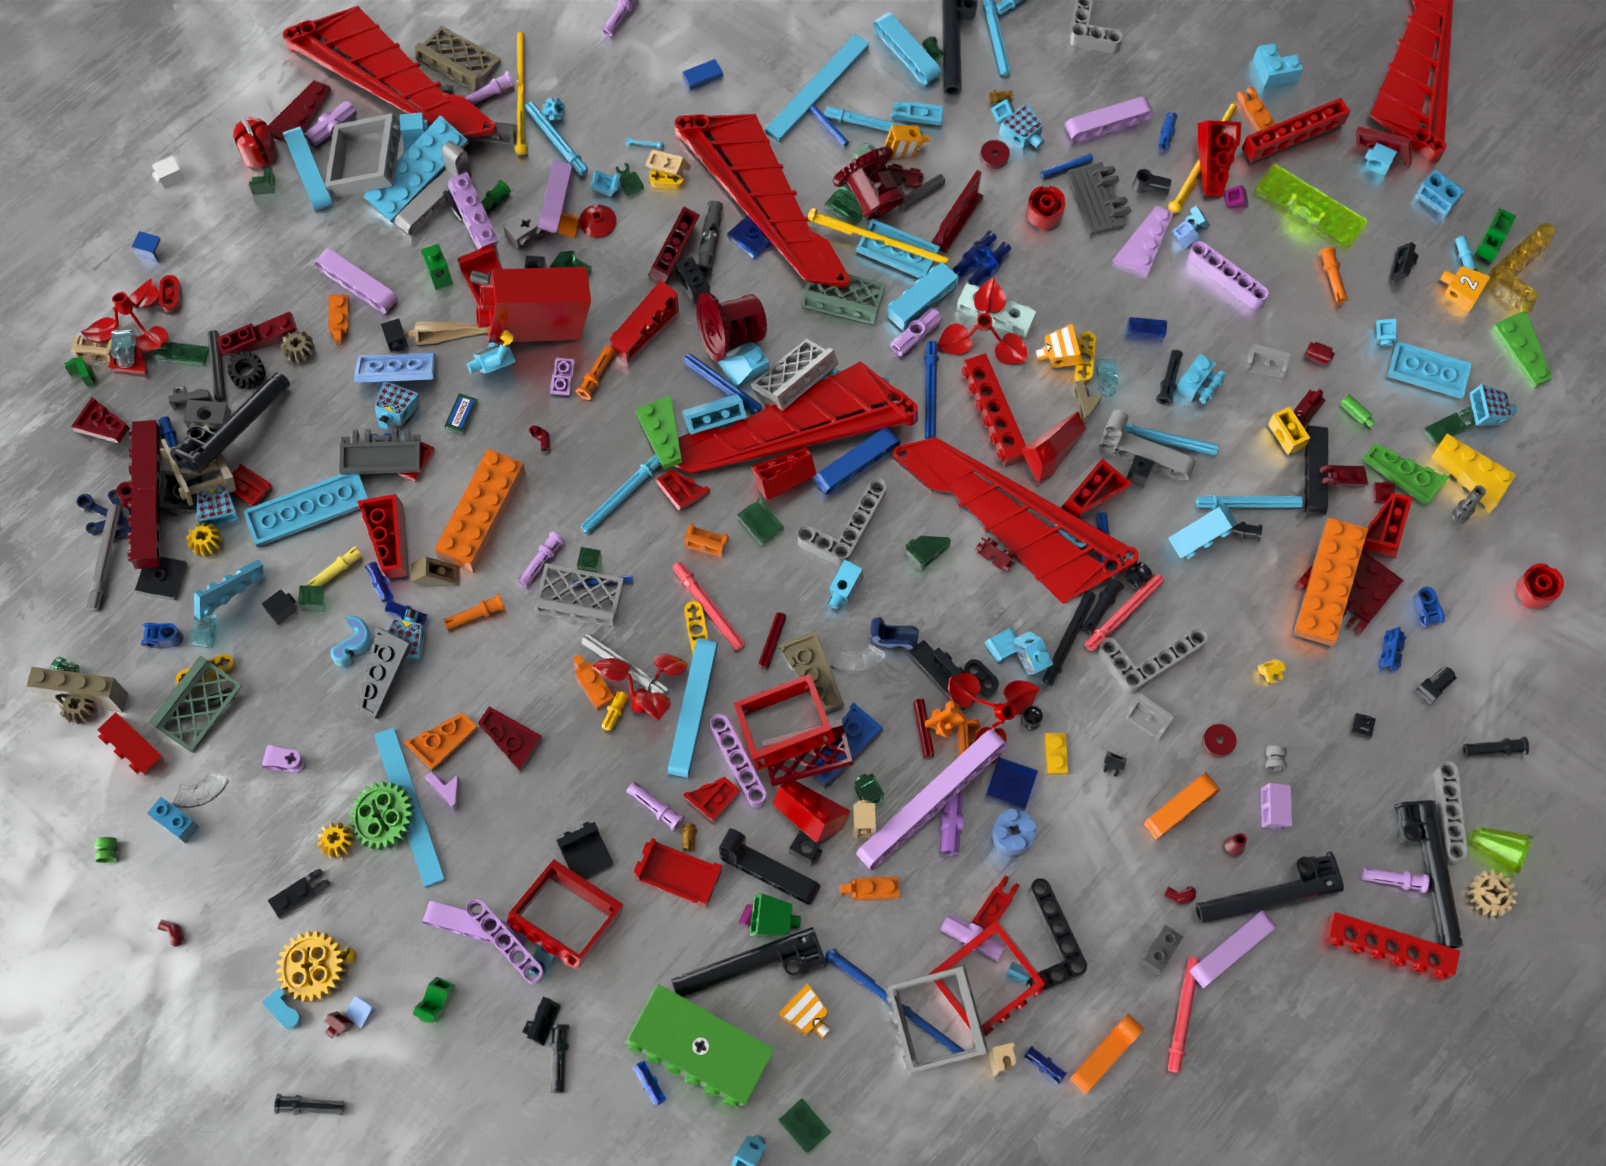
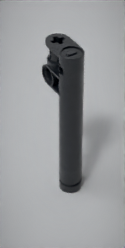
M942 0L944 93L949 96H956L962 91L960 20L974 19L977 11V0Z
M279 372L272 375L214 432L201 426L189 428L187 430V437L182 441V445L170 451L172 459L183 467L196 473H201L290 386L287 377Z
M1410 801L1395 804L1393 807L1394 810L1398 811L1399 816L1398 841L1408 847L1422 846L1426 871L1429 875V887L1439 938H1441L1440 944L1453 949L1463 947L1435 801ZM1406 831L1413 834V839L1407 836Z
M1331 851L1327 852L1326 856L1317 858L1315 856L1301 857L1292 865L1291 872L1294 879L1292 882L1196 903L1195 911L1200 924L1343 892L1344 884L1336 858ZM1299 864L1305 865L1307 872H1302Z
M813 927L685 973L680 977H674L671 981L675 993L685 997L687 994L699 992L780 962L785 976L792 980L809 973L811 969L823 966V968H826L827 963ZM792 963L797 964L799 970L796 973L788 971V965Z

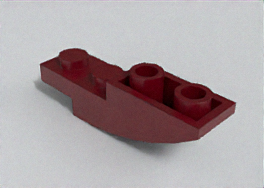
M289 311L256 326L250 323L218 337L217 341L223 356L241 354L240 352H251L283 341V336L288 335V332H295L297 326L293 314Z

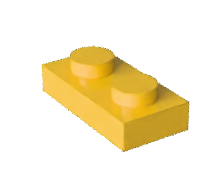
M1045 733L1046 775H1067L1066 733Z

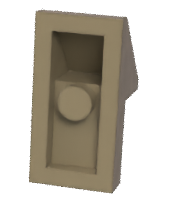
M1083 380L1075 382L1073 393L1083 423L1086 424L1099 406L1103 395L1089 397L1088 387H1085Z

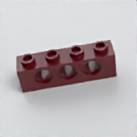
M683 206L647 276L657 281L662 280L664 283L666 282L700 217L698 213Z

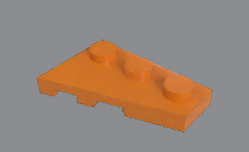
M461 713L403 743L428 768L434 771L478 727L464 713Z

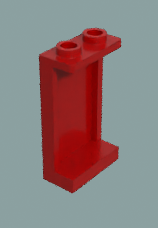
M492 244L457 258L459 268L477 305H481L480 286L483 284L470 281L472 271L488 274V272L492 273V269H503Z
M651 838L650 843L646 842L642 850V854H644L641 862L638 861L633 873L636 874V881L707 908L723 871L722 865L715 862L714 864L708 863L658 843L654 838Z

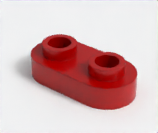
M174 275L164 276L159 284V304L166 312H173L180 305L181 284Z

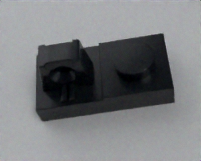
M1413 242L1397 248L1390 279L1394 282L1409 277L1411 267L1417 264L1419 255L1414 252L1416 245Z
M543 996L537 1007L534 1021L527 1020L522 1033L527 1035L526 1038L538 1045L544 1046L551 1030L550 1025H553L561 1005Z

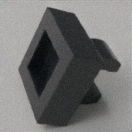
M1355 713L1350 734L1370 740L1373 735L1376 718Z
M1107 751L1104 758V763L1106 764L1103 771L1106 773L1109 767H1114L1116 770L1114 776L1117 777L1120 769L1124 770L1127 758Z

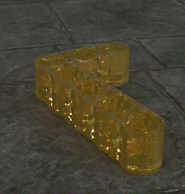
M1548 223L1541 224L1489 272L1490 278L1486 283V287L1522 313H1529L1533 310L1538 294L1534 289L1516 278V276L1550 246L1555 234L1554 226Z

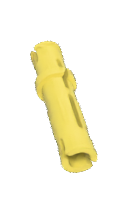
M354 546L343 556H338L333 564L306 584L316 593V591L339 573L348 570L349 566L363 555Z

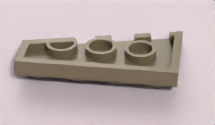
M816 631L778 645L800 677L811 674L825 713L845 706Z

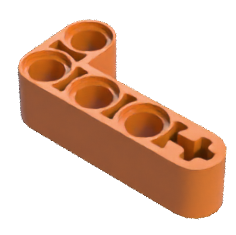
M1205 772L1149 817L1143 824L1154 838L1158 840L1201 804L1213 798L1220 791V788Z
M1128 1013L1070 1077V1080L1087 1094L1145 1028Z

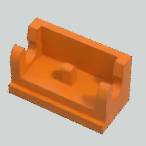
M690 523L684 537V545L723 557L729 536L726 533L720 535L700 529Z
M966 719L957 725L959 756L975 742L976 734L980 730L979 720Z

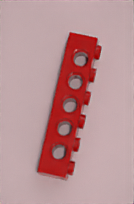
M1338 98L1246 136L1242 150L1250 163L1344 125L1351 111L1343 99Z
M984 353L965 359L963 368H961L962 375L969 382L970 394L976 398V408L979 412H982L983 424L991 433L990 440L997 447L999 461H1003L1005 467L1026 461L1021 450L1026 446L987 354ZM976 376H981L983 379H977ZM984 392H987V393H989L990 395H989V396H986V395H984L983 393H984ZM990 409H996L998 412H992ZM997 425H1002V426H1004L1005 428H1004V429H1000V428L997 427ZM1004 442H1010L1012 445L1008 446Z
M1334 912L1329 916L1324 938L1325 941L1330 942V945L1342 948L1344 946L1351 948V951L1354 953H1367L1372 955L1373 959L1380 961L1386 959L1392 961V964L1398 967H1411L1417 973L1426 974L1427 972L1434 974V977L1440 980H1447L1455 976L1460 955L1459 950L1338 912ZM1346 930H1350L1353 933L1354 939L1347 937ZM1367 936L1374 940V946L1367 942ZM1388 943L1394 945L1395 952H1392L1388 949ZM1409 949L1415 952L1416 959L1410 957ZM1430 956L1436 959L1437 965H1433L1430 962Z

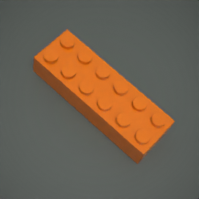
M487 449L434 548L437 558L474 573L526 474L523 462Z
M1328 517L1323 528L1293 635L1329 646L1335 644L1368 528Z

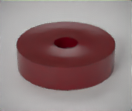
M990 140L983 144L980 159L986 167L999 169L1004 167L1009 161L1010 150L1004 142Z
M1215 724L1206 730L1202 743L1208 754L1217 758H1223L1231 754L1235 749L1237 738L1230 727L1223 724ZM1216 738L1222 739L1223 743H1218Z

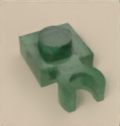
M624 163L626 169L624 171H621L618 166L616 167V173L621 174L619 181H621V186L627 196L644 189V185L635 171L630 173L628 163Z

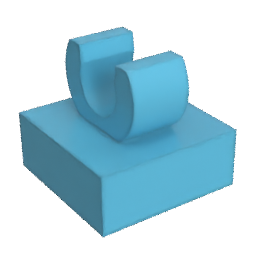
M1197 206L1190 209L1193 215H1189L1185 220L1189 223L1195 220L1194 225H1192L1195 230L1199 226L1203 229L1210 226L1203 212Z

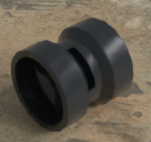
M1139 562L1134 566L1133 570L1125 573L1124 577L1131 587L1138 589L1143 585L1144 581L1152 578L1153 574L1145 563Z
M1037 706L1026 707L1020 719L1021 726L1027 731L1038 729L1043 719V712Z

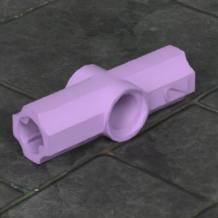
M345 101L331 113H323L319 117L318 123L304 133V136L310 145L316 147L327 137L332 136L334 125L348 122L357 112L349 101Z
M930 308L920 318L910 322L909 327L891 342L890 346L893 352L903 356L915 344L921 343L924 340V336L942 321L939 312L935 308Z
M949 913L940 931L959 940L960 944L965 946L984 929L973 923L968 924ZM991 936L974 951H978L997 961L1006 944Z

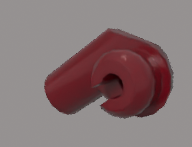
M1168 886L1164 896L1182 905L1196 898V889L1189 886L1178 892Z

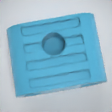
M1009 628L985 642L998 664L1017 654L1012 640L1018 636L1013 628Z

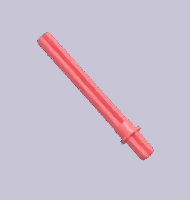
M683 562L676 563L673 566V570L681 579L680 583L688 588L735 650L741 649L745 642L694 578V573H690Z
M1155 574L1103 626L1094 630V634L1085 642V647L1089 651H1094L1104 639L1108 638L1164 582L1162 576Z
M1188 957L1172 1047L1168 1051L1170 1053L1168 1070L1172 1073L1181 1072L1183 1056H1186L1184 1050L1197 982L1189 971L1200 962L1196 957Z

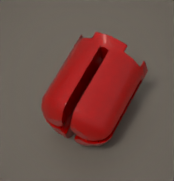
M244 118L250 134H248L246 127L241 121L236 124L233 130V138L242 160L249 168L251 166L261 168V170L266 169L276 162L275 158L278 151L271 130L267 123L260 118Z

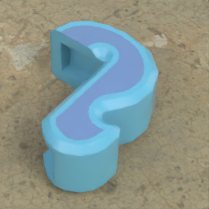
M352 615L345 617L355 634L331 648L330 655L334 663L340 667L352 664L353 659L351 655H361L371 646V633L366 623L359 617Z

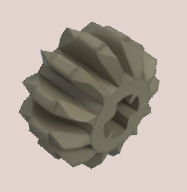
M296 330L295 334L288 332L289 337H283V343L281 344L282 353L291 363L296 360L300 364L302 359L307 361V356H313L312 350H315V345L312 337L308 336L305 331L299 333Z
M68 694L67 698L61 697L64 703L58 704L61 709L60 715L65 717L67 722L71 723L73 721L79 725L81 719L87 722L86 717L88 715L94 716L93 712H91V710L96 709L94 701Z

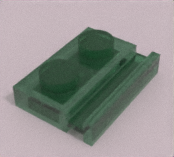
M840 186L825 203L827 210L849 224L856 226L864 217L861 213L862 208L855 195L843 186Z
M757 499L754 504L752 503L737 514L738 520L761 546L775 537L777 533L784 530L781 522L760 499Z
M803 1098L778 1119L806 1154L831 1134V1131Z

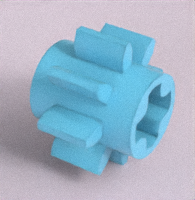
M559 98L547 99V104L543 105L544 115L549 118V121L561 120V115L566 114L565 104Z

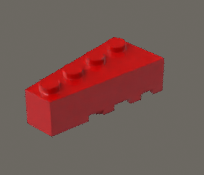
M660 280L619 329L610 336V346L615 350V353L628 362L679 312L678 293Z
M396 494L357 501L382 572L388 579L408 576L403 503Z

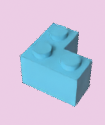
M1275 43L1257 47L1253 61L1264 89L1299 81L1303 67L1298 54L1280 58Z
M422 113L400 114V131L404 143V153L428 129V121L424 120Z

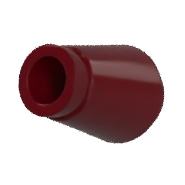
M1242 833L1229 836L1225 841L1226 850L1232 855L1242 854L1246 848V836Z

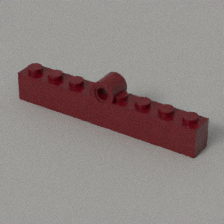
M157 420L132 422V429L129 430V439L132 441V446H129V456L132 458V463L128 465L131 480L120 483L116 488V494L122 506L131 509V515H128V524L131 527V532H128V543L131 544V550H128L127 556L128 561L132 562L135 569L160 567L159 495L161 430Z

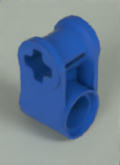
M1431 587L1421 588L1413 597V604L1421 626L1425 628L1432 623H1444L1445 614L1440 606L1435 590ZM1421 595L1426 596L1428 601L1423 600Z
M144 623L142 626L144 636L140 644L144 647H176L183 641L182 632L173 623ZM175 632L172 637L168 638L170 633Z

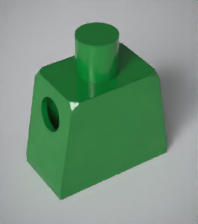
M439 244L422 249V258L435 290L452 285L453 281ZM442 270V275L437 276L436 272Z
M766 894L754 895L749 936H783L789 934L790 927L797 929L800 927L801 917L792 915V904Z

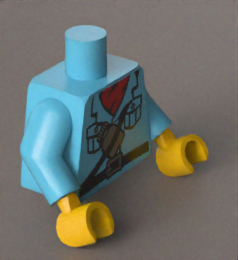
M505 330L500 337L504 343H489L487 348L474 353L475 360L466 363L470 373L472 374L479 370L483 373H489L516 362L509 346L513 341V335Z

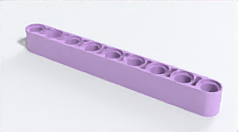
M993 729L985 732L858 849L857 856L870 870L876 869L1006 749L1007 743Z

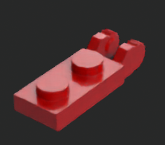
M1005 875L999 885L995 886L971 923L985 930L995 921H999L1013 900L1012 897L1020 885L1018 883L1014 884L1007 895L1001 891L1008 883L1009 877Z

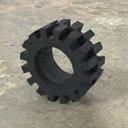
M248 351L247 355L244 352H240L241 356L235 354L236 359L231 358V364L228 363L227 372L232 382L241 389H243V386L246 390L249 389V386L256 388L254 384L260 385V379L264 380V375H266L261 359L255 353L252 355ZM244 366H253L254 370L249 375L242 376L239 374L240 369Z

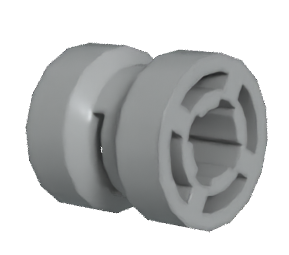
M1269 746L1266 748V756H1268L1266 761L1267 770L1277 772L1287 769V762L1285 761L1287 748L1283 746Z

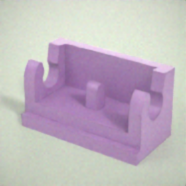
M1268 783L1261 788L1262 828L1281 830L1283 827L1292 826L1291 785Z

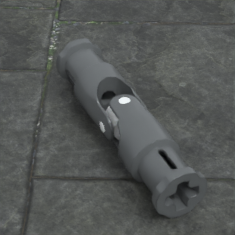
M714 200L707 203L708 213L704 220L702 240L698 254L700 259L697 265L703 274H710L713 271L712 261L715 258L721 225L720 214L723 210V203Z

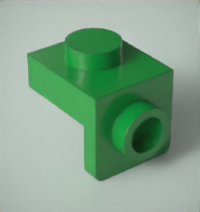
M82 357L73 358L64 363V367L69 375L79 372L87 387L95 384L92 378L95 376L91 365L88 366Z

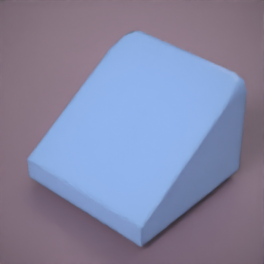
M1187 220L1172 230V233L1184 248H1187L1200 238Z
M355 996L344 1016L363 1028L375 1009Z

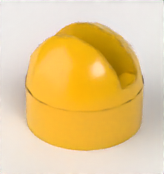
M345 947L341 950L345 954L347 951H350L344 965H352L357 959L354 949Z

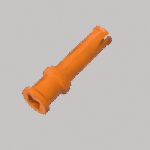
M1328 247L1321 250L1319 256L1323 259V269L1328 273L1336 303L1341 304L1344 301H1348V297L1339 272L1340 262L1337 261L1335 255L1336 248Z
M604 346L591 371L584 375L583 383L576 389V393L581 398L590 400L595 387L599 386V378L615 353L611 346Z
M498 593L494 598L486 601L481 600L479 605L443 620L447 630L450 631L482 616L488 618L490 614L506 609Z

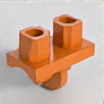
M950 701L946 703V710L935 709L932 711L931 718L925 721V727L933 728L937 735L941 734L943 737H949L953 733V727L966 720V715L960 712L959 704Z

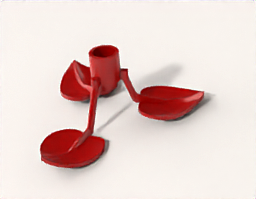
M150 278L129 297L125 292L116 293L112 297V302L115 305L112 308L115 320L109 317L102 318L81 331L82 335L95 343L109 341L117 334L115 328L119 326V312L122 315L130 314L144 333L136 341V345L140 350L152 351L166 344L168 333L163 327L153 326L146 331L133 313V307L136 309L139 306L147 308L158 301L159 291L153 280Z
M994 278L985 282L975 294L974 306L976 310L986 312L977 317V325H974L971 332L967 334V329L962 324H951L945 328L937 343L938 348L945 353L961 355L971 349L972 341L969 337L977 329L983 332L990 330L1000 342L995 347V355L1001 363L1012 365L1023 363L1027 360V348L1020 336L1015 333H1007L1002 340L994 330V327H992V317L989 315V312L998 313L1006 305V295Z
M660 654L654 659V665L660 668L655 677L659 678L663 671L669 676L681 675L686 671L688 664L677 656ZM607 658L593 665L592 669L598 671L609 680L622 681L626 677L628 678L630 697L633 698L631 709L634 712H648L660 721L662 716L669 710L671 701L667 696L658 692H648L644 688H639L634 692L632 676L628 673L631 667L626 662L616 658Z
M961 673L952 675L948 684L949 695L952 701L959 704L960 707L968 708L974 700L994 708V715L999 720L992 724L991 728H981L976 734L975 741L985 732L993 729L1006 742L1005 731L1002 728H996V726L1004 724L1005 720H1012L1016 714H1023L1026 707L1032 706L1040 690L1039 687L1027 681H1012L1005 686L1003 691L1007 701L995 704L975 697L980 692V683L972 674ZM1000 755L990 764H993L1000 757Z

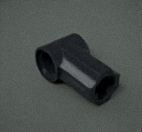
M1140 169L1134 178L1132 187L1139 193L1150 191L1168 195L1172 181L1169 178L1152 175L1147 169Z
M1443 666L1430 679L1427 678L1415 691L1430 705L1443 693L1444 689L1457 679L1455 672L1451 668Z

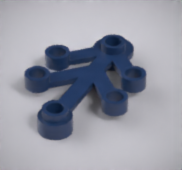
M111 490L108 493L111 503L121 506L118 496L114 499L112 498L116 494V490ZM82 494L77 498L76 503L82 511L91 510L106 518L108 509L96 504L91 495ZM122 507L117 525L124 526L125 528L116 530L114 542L117 538L128 536V532H131L128 519L123 516ZM105 520L88 523L86 525L88 534L91 536L97 535L100 530L104 529ZM91 527H96L94 531H90Z

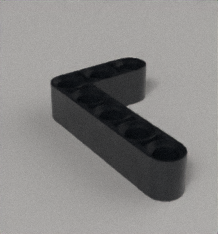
M729 828L719 846L720 859L725 863L807 905H812L821 885L811 878L746 846V836L741 832Z
M1038 878L1030 886L1029 895L1060 960V963L1039 971V974L1046 981V984L1043 985L1045 990L1039 994L1042 995L1081 978L1087 970V962L1049 882L1043 878ZM1042 886L1045 893L1038 894L1034 887ZM1044 905H1050V906H1052L1054 912H1053V913H1047V912H1045L1043 906H1044ZM1059 924L1063 928V932H1055L1053 925ZM1062 944H1069L1072 947V952H1065L1062 949ZM1071 964H1079L1081 972H1074ZM1052 972H1059L1062 975V980H1054ZM1032 977L1027 982V989L1033 985Z

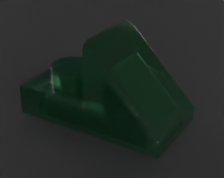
M573 250L559 252L550 265V268L586 267L588 276L592 271L590 265L576 259L575 251Z

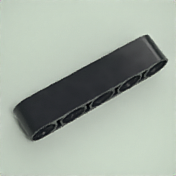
M1307 425L1306 432L1310 440L1305 446L1304 511L1306 514L1326 515L1328 510V485L1323 484L1322 480L1328 477V473H1321L1320 467L1328 465V427Z

